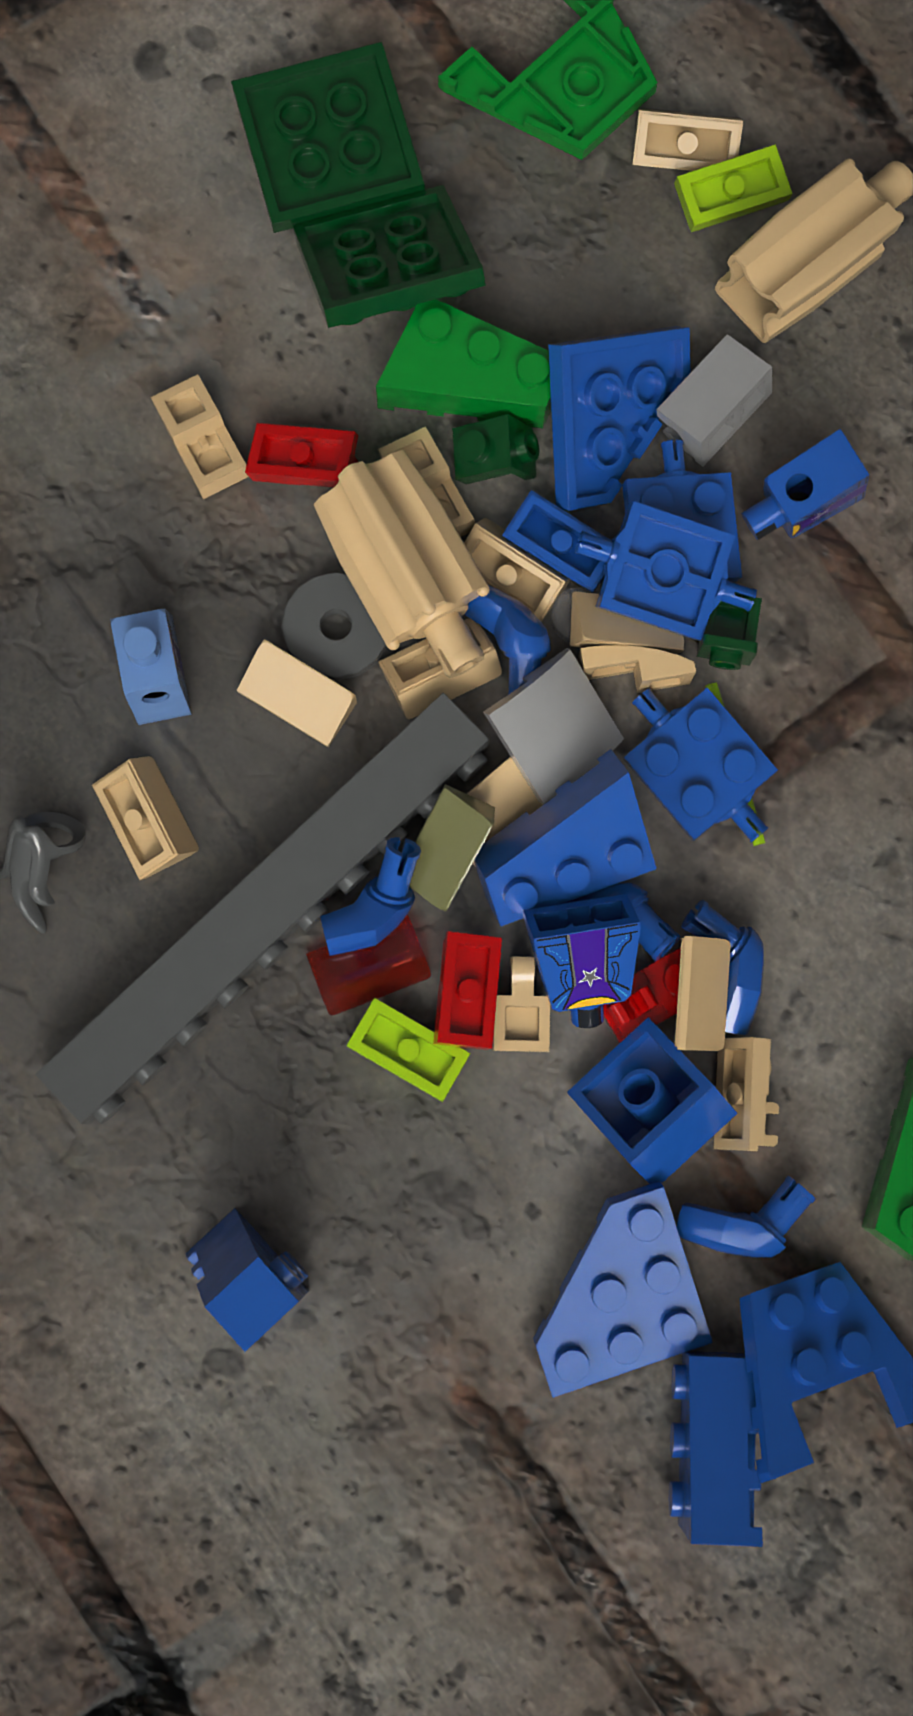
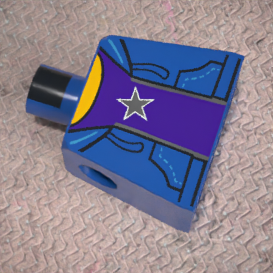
M839 429L768 475L764 479L765 499L741 514L756 540H760L783 526L788 536L792 539L862 500L865 497L869 473L842 430ZM799 493L805 495L807 499L804 501H794L789 496Z
M621 894L523 910V918L535 960L552 1010L557 1012L570 1010L571 1022L579 1028H594L602 1024L604 1021L603 1005L626 1001L632 992L641 926L628 895Z

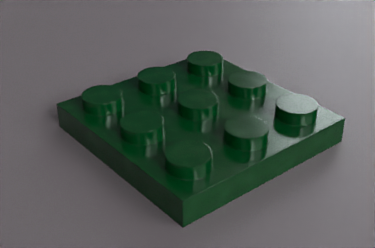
M382 42L231 81L273 233L292 229V225L425 190L423 177Z
M444 185L292 225L298 249L328 328L339 325H354L368 317L390 311H406L420 303L442 297L461 296L468 292V290L486 286L483 266Z

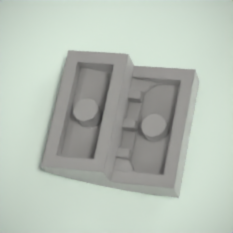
M568 648L522 678L525 684L483 712L536 798L542 804L557 795L555 790L569 780L572 784L598 765L599 761L597 759L610 749L613 751L624 740L581 666Z

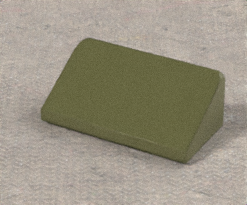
M445 784L415 840V843L420 846L421 854L416 862L409 887L432 905L446 912L493 827L495 807Z

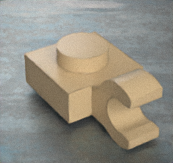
M510 957V995H497L493 1051L549 1052L550 1002L547 996H534L535 957Z

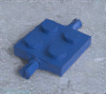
M676 439L674 443L673 440L662 442L664 473L656 477L632 478L624 481L622 488L625 513L629 502L636 501L736 535L727 561V580L737 582L742 578L731 472L698 474L686 471L683 440Z
M636 501L629 502L620 531L612 541L582 530L577 541L595 546L597 549L582 543L575 546L576 554L579 553L605 562V578L595 607L694 640L702 641L709 616L720 601L750 611L754 601L736 596L735 594L749 599L756 598L757 594L755 588H749L727 580V561L736 535Z
M650 688L642 692V697L639 695L632 702L653 727L650 729L646 739L624 756V761L693 842L714 824L729 820L730 818L749 838L751 843L769 828L748 803L756 789L772 777L778 769L708 688L686 706L674 709L671 712L663 706L651 692Z

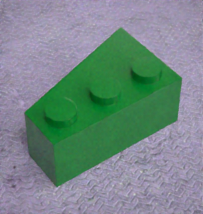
M437 299L416 305L376 385L377 408L394 411L395 407L427 411V415L444 417V413L477 417V421L508 414L530 427L543 429L551 413L549 351Z
M913 1058L908 1059L904 1072V1076H906L897 1109H894L892 1115L891 1131L883 1159H880L862 1228L905 1259L913 1261Z

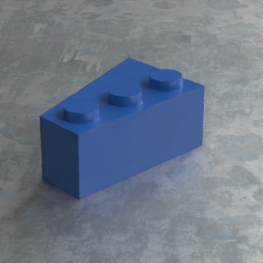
M612 749L597 759L599 764L571 784L568 780L555 790L557 795L530 815L526 811L482 845L474 863L486 899L500 927L523 919V910L563 904L657 869L630 774Z
M236 1208L185 1253L187 1259L194 1264L191 1268L192 1274L198 1280L204 1276L196 1284L204 1307L244 1352L310 1291L302 1283L309 1275L298 1261L287 1251L278 1256Z
M705 1351L682 1353V1364H673L672 1398L681 1399L680 1423L672 1422L670 1430L671 1458H680L679 1481H670L669 1515L670 1517H678V1525L691 1544L763 1547L762 1527H754V1490L760 1491L761 1483L757 1470H755L756 1434H759V1431L753 1430L751 1408L756 1406L753 1372H747L745 1353Z

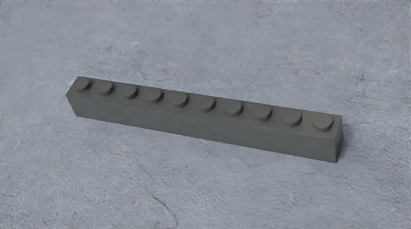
M443 692L35 1075L80 1124L90 1125L95 1119L101 1125L104 1124L124 1106L126 1101L121 1095L137 1080L142 1086L147 1084L166 1066L167 1062L162 1058L166 1052L177 1042L183 1047L187 1046L208 1026V1023L203 1018L218 1003L225 1009L246 991L249 985L244 979L259 965L264 970L269 969L287 952L289 947L284 943L287 938L299 927L305 932L312 929L321 920L320 916L328 913L329 909L325 903L339 889L348 894L365 879L369 871L364 866L379 852L385 855L387 840L400 837V846L405 841V838L409 836V833L404 828L419 814L424 819H427L445 784L450 786L458 777L467 782L487 763L488 759L483 755L488 750L489 739Z

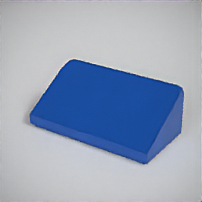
M531 490L502 534V537L590 593H594L605 577V562L579 553L576 554L575 546L582 543L597 549L595 546L577 541L582 530L607 540L610 539Z

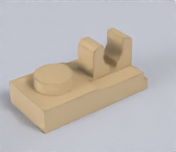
M756 1037L725 1038L723 1049L718 1051L716 1089L738 1114L714 1135V1149L758 1151V1146L774 1147L777 1145L778 1136L765 1134L766 1114H779L777 1103L766 1102V1096L769 1095V1076L771 1073V1039Z

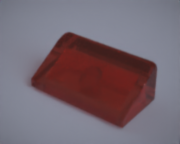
M408 914L396 929L375 946L331 956L327 946L306 953L321 997L331 1016L431 977L424 952Z

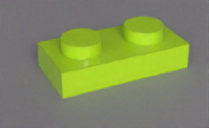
M776 144L677 176L674 182L690 232L787 202L793 194Z
M376 998L371 1002L346 1045L351 1050L442 1103L471 1054L460 1047L433 1044V1031Z

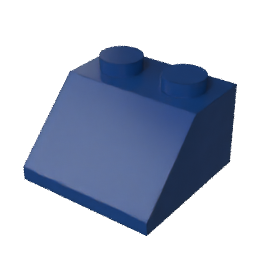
M649 1017L567 1091L568 1095L612 1145L649 1184L657 1181L663 1183L738 1114L716 1087L680 1050H677L675 1044Z

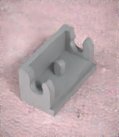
M727 334L656 409L657 417L668 425L663 430V433L673 442L676 439L683 440V450L692 456L695 462L704 467L772 394V366Z

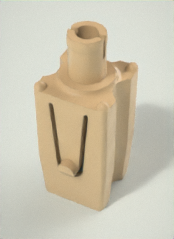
M850 158L845 159L777 212L729 257L727 264L730 270L718 280L715 286L717 294L762 343H767L813 312L881 257L885 250L883 242L898 230L904 220L903 213L896 211L895 208L913 195V173L903 163L892 161L868 181L864 182L863 174L855 167L854 160Z
M404 450L390 453L388 456L373 463L365 464L361 461L348 465L337 476L340 480L338 484L320 496L314 503V507L343 570L386 646L390 650H396L400 643L426 637L447 677L453 678L467 672L484 659V653L474 640L462 616L468 610L469 602L479 596L485 597L490 589L441 502Z

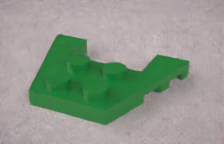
M563 0L581 19L512 82H508L472 46L438 76V87L444 93L580 160H583L652 97L656 93L658 83L629 27H625L613 5L614 0Z

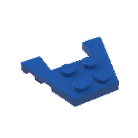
M841 1262L739 1298L747 1372H753L756 1406L751 1408L753 1430L759 1431L762 1459L756 1460L757 1475L760 1483L776 1479L814 1463L792 1407V1402L873 1371L896 1428L913 1423V1358Z

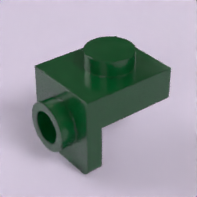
M507 414L452 428L455 480L467 485L509 474H514L523 480L536 478V460L539 458L540 449L538 439L532 427Z
M735 594L736 596L754 601L750 611L720 601L709 616L702 641L699 640L696 657L709 659L710 666L724 670H739L741 665L750 666L757 655L758 643L755 641L762 598L749 599Z

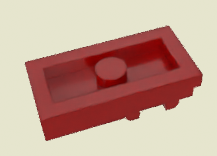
M257 423L245 473L252 481L334 488L340 481L337 476L350 464L359 462L354 456L359 435L356 431Z
M446 932L443 941L433 1044L483 1050L492 1049L502 946L501 937Z
M681 947L635 973L631 996L626 1001L603 1005L604 1018L619 1043L648 1017L655 1025H658L677 1014Z

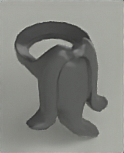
M38 812L30 814L25 818L21 815L16 817L9 826L3 867H0V879L10 877L11 892L18 909L40 934L46 932V924L37 904L44 906L55 904L47 888L50 860L76 852L83 846L86 839V830L80 821L69 815L57 812ZM53 827L64 830L72 836L73 840L68 844L57 846L41 828Z

